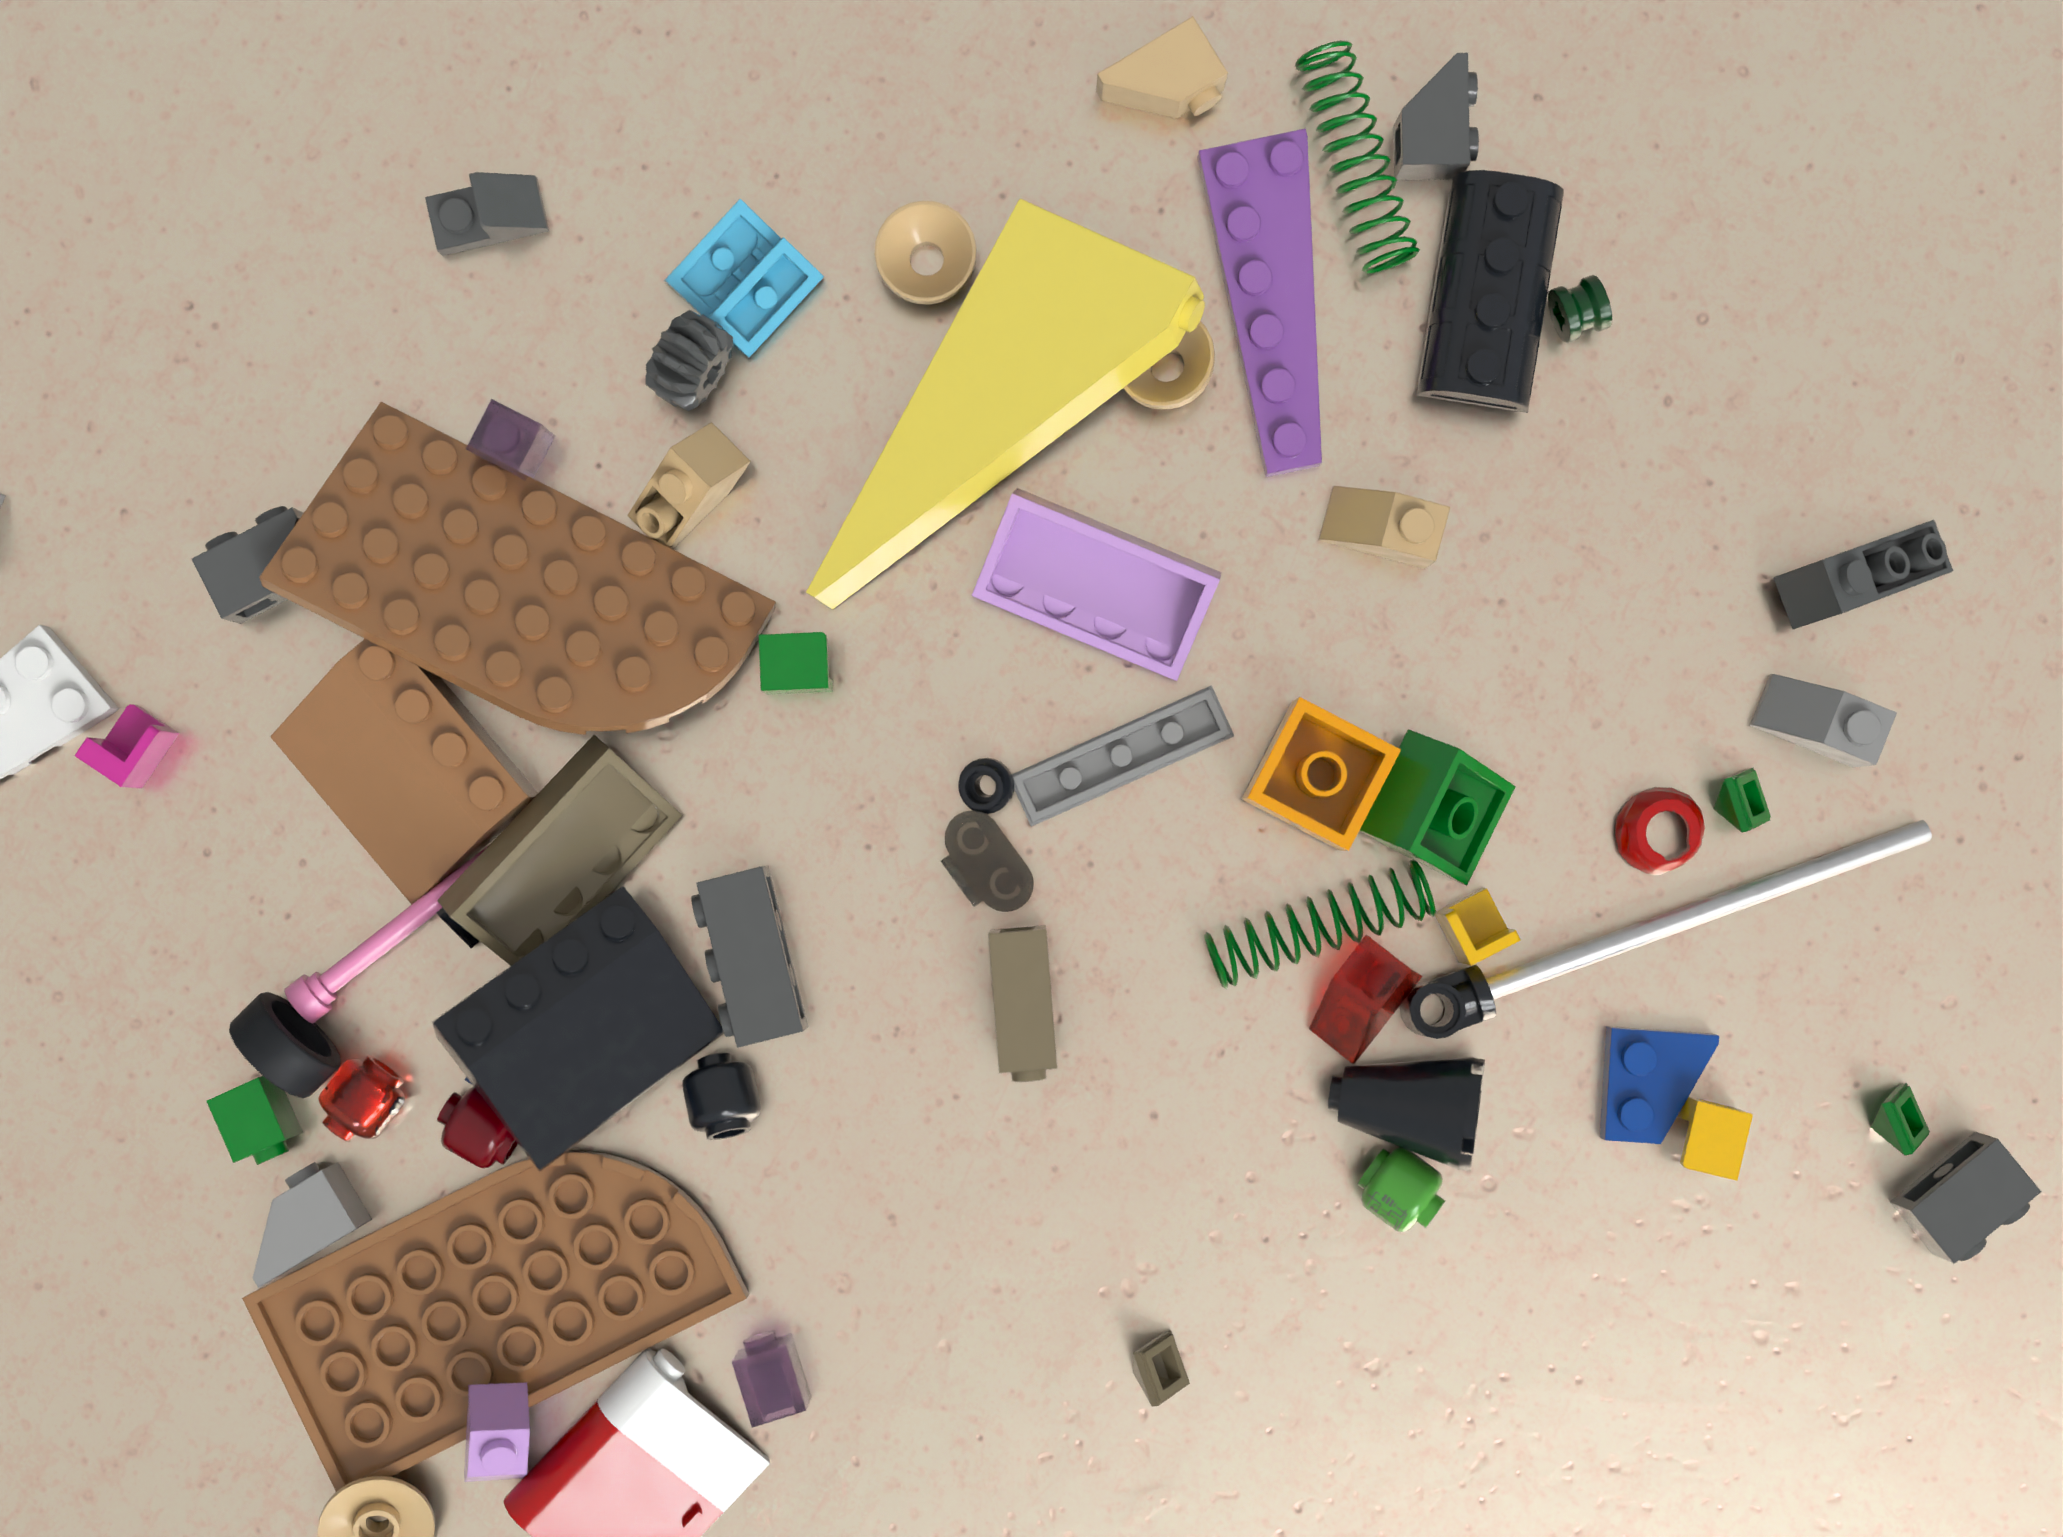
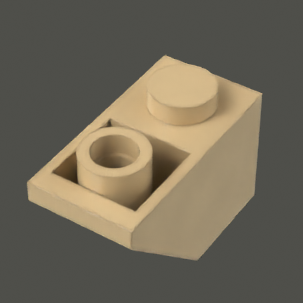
M711 422L670 447L627 516L649 538L674 549L728 496L751 461Z

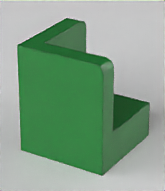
M825 633L759 635L760 686L763 693L833 692V683L829 678L828 639Z

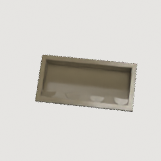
M593 735L437 901L454 921L512 966L603 901L683 815L597 736Z

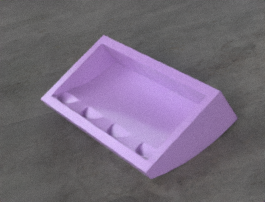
M1017 488L1010 497L972 596L1177 681L1218 586L1222 572Z

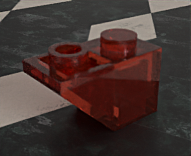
M1365 935L1331 979L1309 1030L1350 1063L1355 1064L1416 986L1422 975L1381 943Z

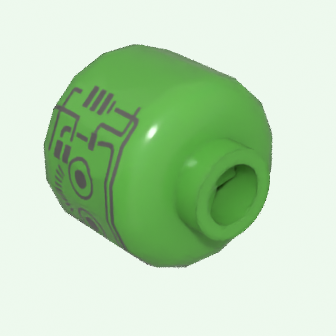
M1402 1147L1393 1150L1391 1153L1383 1148L1358 1182V1185L1364 1189L1361 1198L1362 1205L1398 1232L1410 1230L1416 1222L1427 1228L1445 1203V1200L1437 1195L1443 1181L1441 1173L1415 1153Z

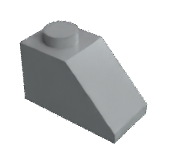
M1770 674L1750 726L1850 767L1877 765L1897 712L1842 690L1777 674Z
M316 1162L285 1179L289 1190L272 1200L253 1274V1280L258 1288L372 1220L339 1163L320 1171Z

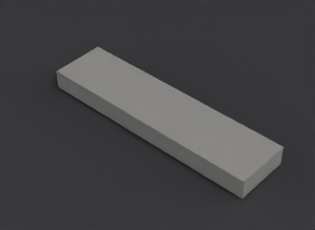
M1211 685L1012 774L1014 790L1032 827L1233 737L1234 734Z

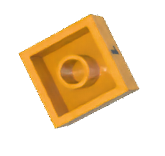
M1298 697L1290 704L1242 800L1340 851H1349L1401 749Z

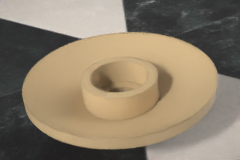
M386 1476L366 1477L345 1485L327 1501L319 1518L317 1536L434 1537L435 1518L427 1498L410 1483ZM378 1515L387 1519L383 1522H374L369 1517Z

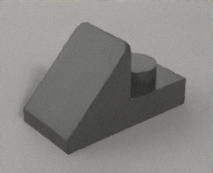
M475 172L469 174L471 187L425 197L436 248L442 256L549 232L540 187L535 175Z

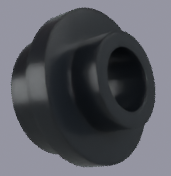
M980 758L972 761L963 769L959 777L958 789L961 799L967 807L977 813L991 814L1003 809L1010 802L1014 792V780L1010 770L1002 762L993 758ZM984 775L990 776L995 781L996 789L993 795L985 794L980 788V780Z

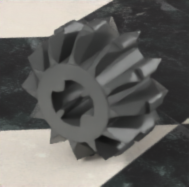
M688 310L681 314V316L672 319L669 328L661 332V338L657 345L652 348V357L646 364L645 385L655 391L658 397L675 407L679 406L687 411L696 408L707 400L709 393L717 388L718 381L726 373L725 367L732 358L733 337L714 320L704 314L699 315Z

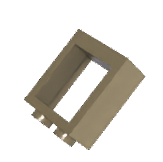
M1046 925L990 929L988 937L999 1073L1011 1072L1013 1082L1046 1079L1047 1069H1057Z

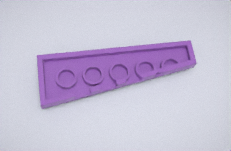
M1305 128L1199 150L1197 156L1265 477L1318 467L1322 463L1308 137Z

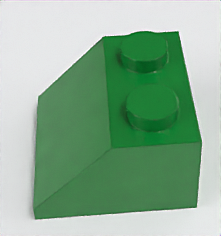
M1408 729L1399 747L1401 751L1360 831L1388 848L1467 886L1516 786L1460 748Z

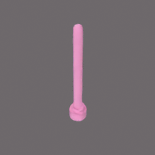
M487 847L322 975L318 972H315L310 977L303 974L284 989L285 995L294 1009L312 1024L332 1009L331 1002L337 998L336 991L443 908L437 900Z

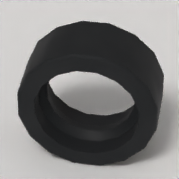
M270 992L260 993L230 1023L229 1033L235 1046L244 1058L262 1076L290 1095L299 1098L311 1096L340 1067V1055L325 1032L316 1023L312 1024L305 1020L289 1001L279 995Z

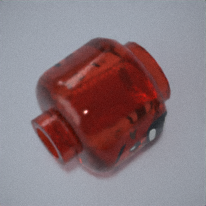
M368 1055L364 1061L356 1058L348 1059L319 1095V1104L327 1114L322 1123L332 1133L347 1142H350L355 1135L365 1139H376L405 1102V1095L400 1088L404 1082L403 1078L388 1065L371 1055Z

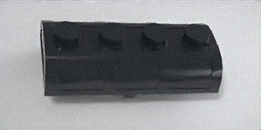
M1469 170L1460 172L1453 177L1417 385V396L1528 413L1564 196V189L1558 184L1536 177L1488 170Z

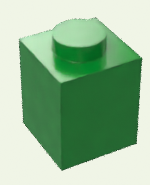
M264 1076L257 1077L206 1101L233 1163L253 1156L257 1165L288 1152L289 1148L285 1141L303 1133L285 1091L276 1087Z

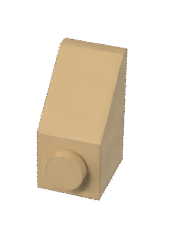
M1192 16L1097 74L1096 93L1101 101L1178 119L1189 111H1192L1196 116L1216 105L1222 98L1221 92L1224 91L1228 72Z
M1333 486L1318 540L1426 569L1436 562L1450 507L1398 492Z

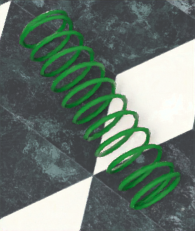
M1340 40L1311 49L1297 59L1294 67L1298 71H1306L1326 66L1344 56L1352 59L1351 63L1341 72L1313 79L1307 82L1302 90L1307 92L1314 91L1335 82L1341 77H1356L1358 79V83L1348 92L1321 99L1313 103L1309 110L1313 112L1321 111L1351 97L1365 99V103L1352 114L1324 121L1317 126L1316 131H1328L1355 118H1369L1372 120L1371 124L1359 134L1330 142L1323 147L1322 151L1332 152L1360 139L1373 138L1378 140V144L1366 154L1338 162L1329 169L1330 172L1336 173L1365 160L1382 159L1385 161V164L1373 174L1344 183L1336 189V192L1344 193L1370 181H1392V184L1380 194L1352 203L1342 211L1344 213L1355 212L1381 201L1394 200L1399 202L1393 210L1384 216L1358 224L1349 231L1352 234H1356L1381 223L1405 222V225L1391 236L1366 244L1356 250L1355 253L1363 254L1386 244L1397 242L1412 243L1410 247L1400 248L1370 260L1364 264L1361 270L1366 273H1375L1411 260L1417 256L1420 249L1416 247L1418 241L1414 238L1399 237L1408 229L1411 221L1403 216H1393L1401 209L1404 200L1399 196L1387 195L1395 188L1397 179L1391 175L1380 174L1388 168L1391 159L1382 154H1375L1381 148L1384 139L1378 134L1369 133L1374 128L1377 118L1372 114L1362 113L1370 102V97L1367 94L1356 92L1362 85L1364 77L1359 73L1350 71L1357 59L1355 54L1350 52L1353 44L1349 41ZM1347 46L1343 51H1332L1312 56L1332 47ZM1329 58V59H1326V60L1321 61V62H1317V63H1314V64H1310V63H1312V62H1315V61H1318V60H1321V59ZM1396 256V257L1392 258L1391 260H1388V261H1386V262H1384V263H1382V264H1380V265H1377V266H1375V267L1369 268V267H1371L1372 265H1374V264H1376V263H1378V262H1380V261H1383V260L1388 259V258H1390V257Z
M1410 860L1409 862L1411 876L1419 897L1420 916L1415 913L1406 899L1394 869L1389 868L1388 870L1397 899L1399 923L1396 922L1385 905L1373 876H1368L1375 901L1379 930L1374 927L1368 918L1353 884L1348 882L1347 887L1356 917L1358 938L1348 926L1332 890L1328 889L1326 893L1335 924L1337 945L1327 932L1311 897L1307 896L1306 903L1313 926L1316 951L1307 940L1291 905L1287 903L1285 909L1294 942L1295 958L1286 946L1271 913L1266 910L1264 915L1272 944L1275 966L1266 954L1248 918H1245L1244 926L1251 951L1254 972L1246 962L1231 929L1225 925L1223 932L1233 979L1219 956L1211 934L1205 932L1206 945L1222 987L1227 989L1228 982L1233 986H1236L1238 983V970L1234 950L1248 975L1257 979L1259 963L1255 944L1267 966L1277 972L1280 966V957L1276 938L1287 958L1292 963L1298 964L1301 958L1298 935L1307 950L1313 956L1319 957L1322 950L1319 929L1329 945L1336 950H1340L1342 945L1340 922L1348 936L1353 941L1360 943L1363 937L1361 916L1368 928L1378 936H1381L1384 929L1383 912L1390 923L1397 928H1402L1405 921L1404 906L1415 920L1422 921L1425 911L1429 916L1434 917L1436 913L1434 899L1421 866L1415 860ZM1421 882H1422L1423 887H1424V890H1425V892H1426L1429 905H1428V903H1427V901H1426V899H1425V896H1424V894H1423V889H1422Z

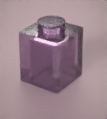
M491 399L466 450L484 461L526 481L528 476L534 479L555 435L542 424Z
M771 1330L745 1339L743 1341L744 1348L738 1350L732 1360V1365L751 1427L753 1428L806 1411L812 1396L792 1333L777 1338L775 1330Z

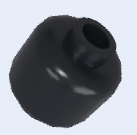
M717 1053L698 1059V1069L685 1076L682 1083L691 1128L706 1133L707 1140L727 1139L749 1132L751 1130L750 1123L759 1116L761 1108L752 1067L744 1062L732 1061L730 1053Z

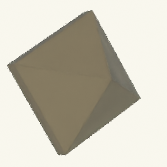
M1171 1331L1163 1332L1133 1353V1374L1152 1407L1159 1406L1190 1384Z

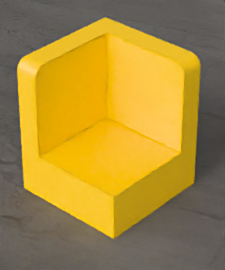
M1481 888L1435 913V917L1459 963L1472 966L1521 940L1515 929L1507 928L1487 888Z
M1688 1097L1677 1116L1689 1121L1680 1164L1687 1169L1738 1181L1753 1114L1734 1107Z

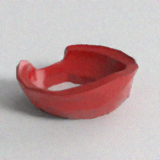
M1654 787L1641 791L1624 805L1617 816L1615 837L1619 854L1630 866L1647 874L1661 875L1681 867L1695 856L1702 845L1705 824L1701 808L1690 795L1677 789ZM1664 811H1673L1679 814L1686 823V843L1688 847L1679 856L1666 860L1664 856L1654 851L1648 844L1646 830L1651 818L1656 814Z

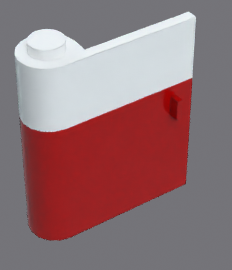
M661 1348L658 1352L645 1349L505 1496L503 1502L511 1518L532 1537H701L770 1464V1460L765 1454L687 1393L686 1384L681 1377L685 1373V1368L671 1352L664 1348Z

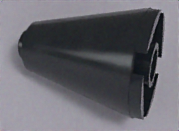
M1465 1057L1345 1066L1343 1077L1332 1076L1328 1109L1338 1111V1122L1457 1170L1471 1171L1472 1155L1462 1154V1152L1474 1153L1485 1059Z

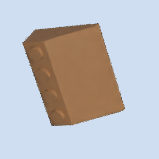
M367 639L362 640L343 656L270 736L411 905L496 838L538 794L535 788L441 677Z

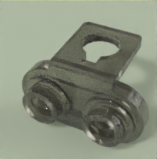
M965 811L955 816L945 831V846L950 855L942 859L941 863L974 907L982 901L989 907L1002 912L1014 911L1022 907L1032 895L1034 879L1031 870L993 818L980 811Z

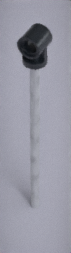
M1920 820L1485 978L1477 965H1472L1430 981L1418 982L1408 988L1402 997L1400 1004L1401 1018L1406 1027L1415 1034L1435 1039L1447 1038L1458 1030L1496 1017L1494 1002L1496 998L1923 844L1932 839L1930 828L1924 820ZM1431 994L1438 995L1445 1006L1443 1018L1435 1025H1428L1424 1022L1420 1012L1421 1003Z

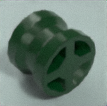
M1590 275L1582 278L1578 286L1570 289L1559 286L1548 292L1550 315L1556 331L1564 342L1568 343L1577 340L1585 330L1593 329L1599 332L1612 326L1610 301L1602 282L1597 276Z

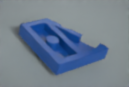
M1606 1026L1600 1138L1606 1141L1661 1144L1719 1045V1035Z

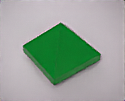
M1754 768L1745 769L1724 779L1713 808L1717 813L1742 833L1770 821L1771 815Z
M1907 1083L1898 1085L1885 1099L1871 1126L1876 1133L1904 1156L1913 1154L1930 1133L1914 1094Z

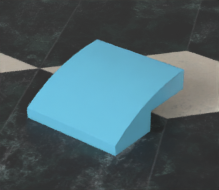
M739 199L664 281L700 315L704 314L721 325L723 330L733 337V345L749 358L824 276L784 237L780 238L746 203Z

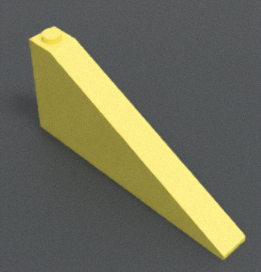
M1019 199L806 593L823 605L834 609L1178 347L1185 332H1192L1197 327L1204 312V295L1196 278L1032 203Z

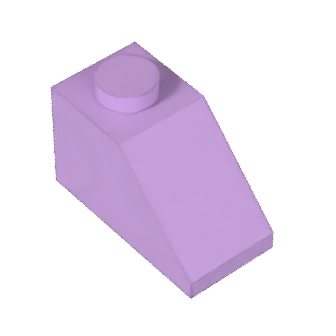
M527 1383L469 1385L464 1482L522 1479L527 1475L530 1435Z

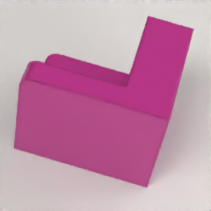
M130 704L125 708L105 739L87 737L74 756L120 787L143 788L179 733L140 706Z

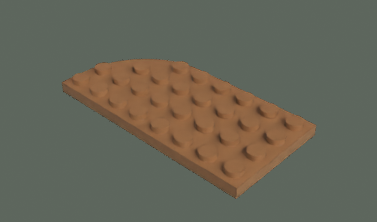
M383 402L379 403L260 575L264 588L520 718L557 731L586 735V731L625 730L627 734L647 730L668 723L669 718L693 707L699 702L703 704L708 701L740 669L774 613L776 601Z
M567 1151L540 1172L529 1158L500 1168L248 1294L242 1299L337 1492L345 1485L358 1479L373 1476L392 1477L466 1440L469 1385L527 1383L528 1405L530 1408L747 1299L749 1292L715 1226L703 1210L682 1189L652 1169L625 1158L589 1151Z

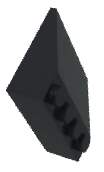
M624 886L432 1022L436 1038L539 1172L724 1034L721 1024L659 930Z

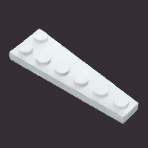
M37 626L0 658V780L7 775L16 774L31 765L33 759L55 746H62L111 716L119 709L48 626Z

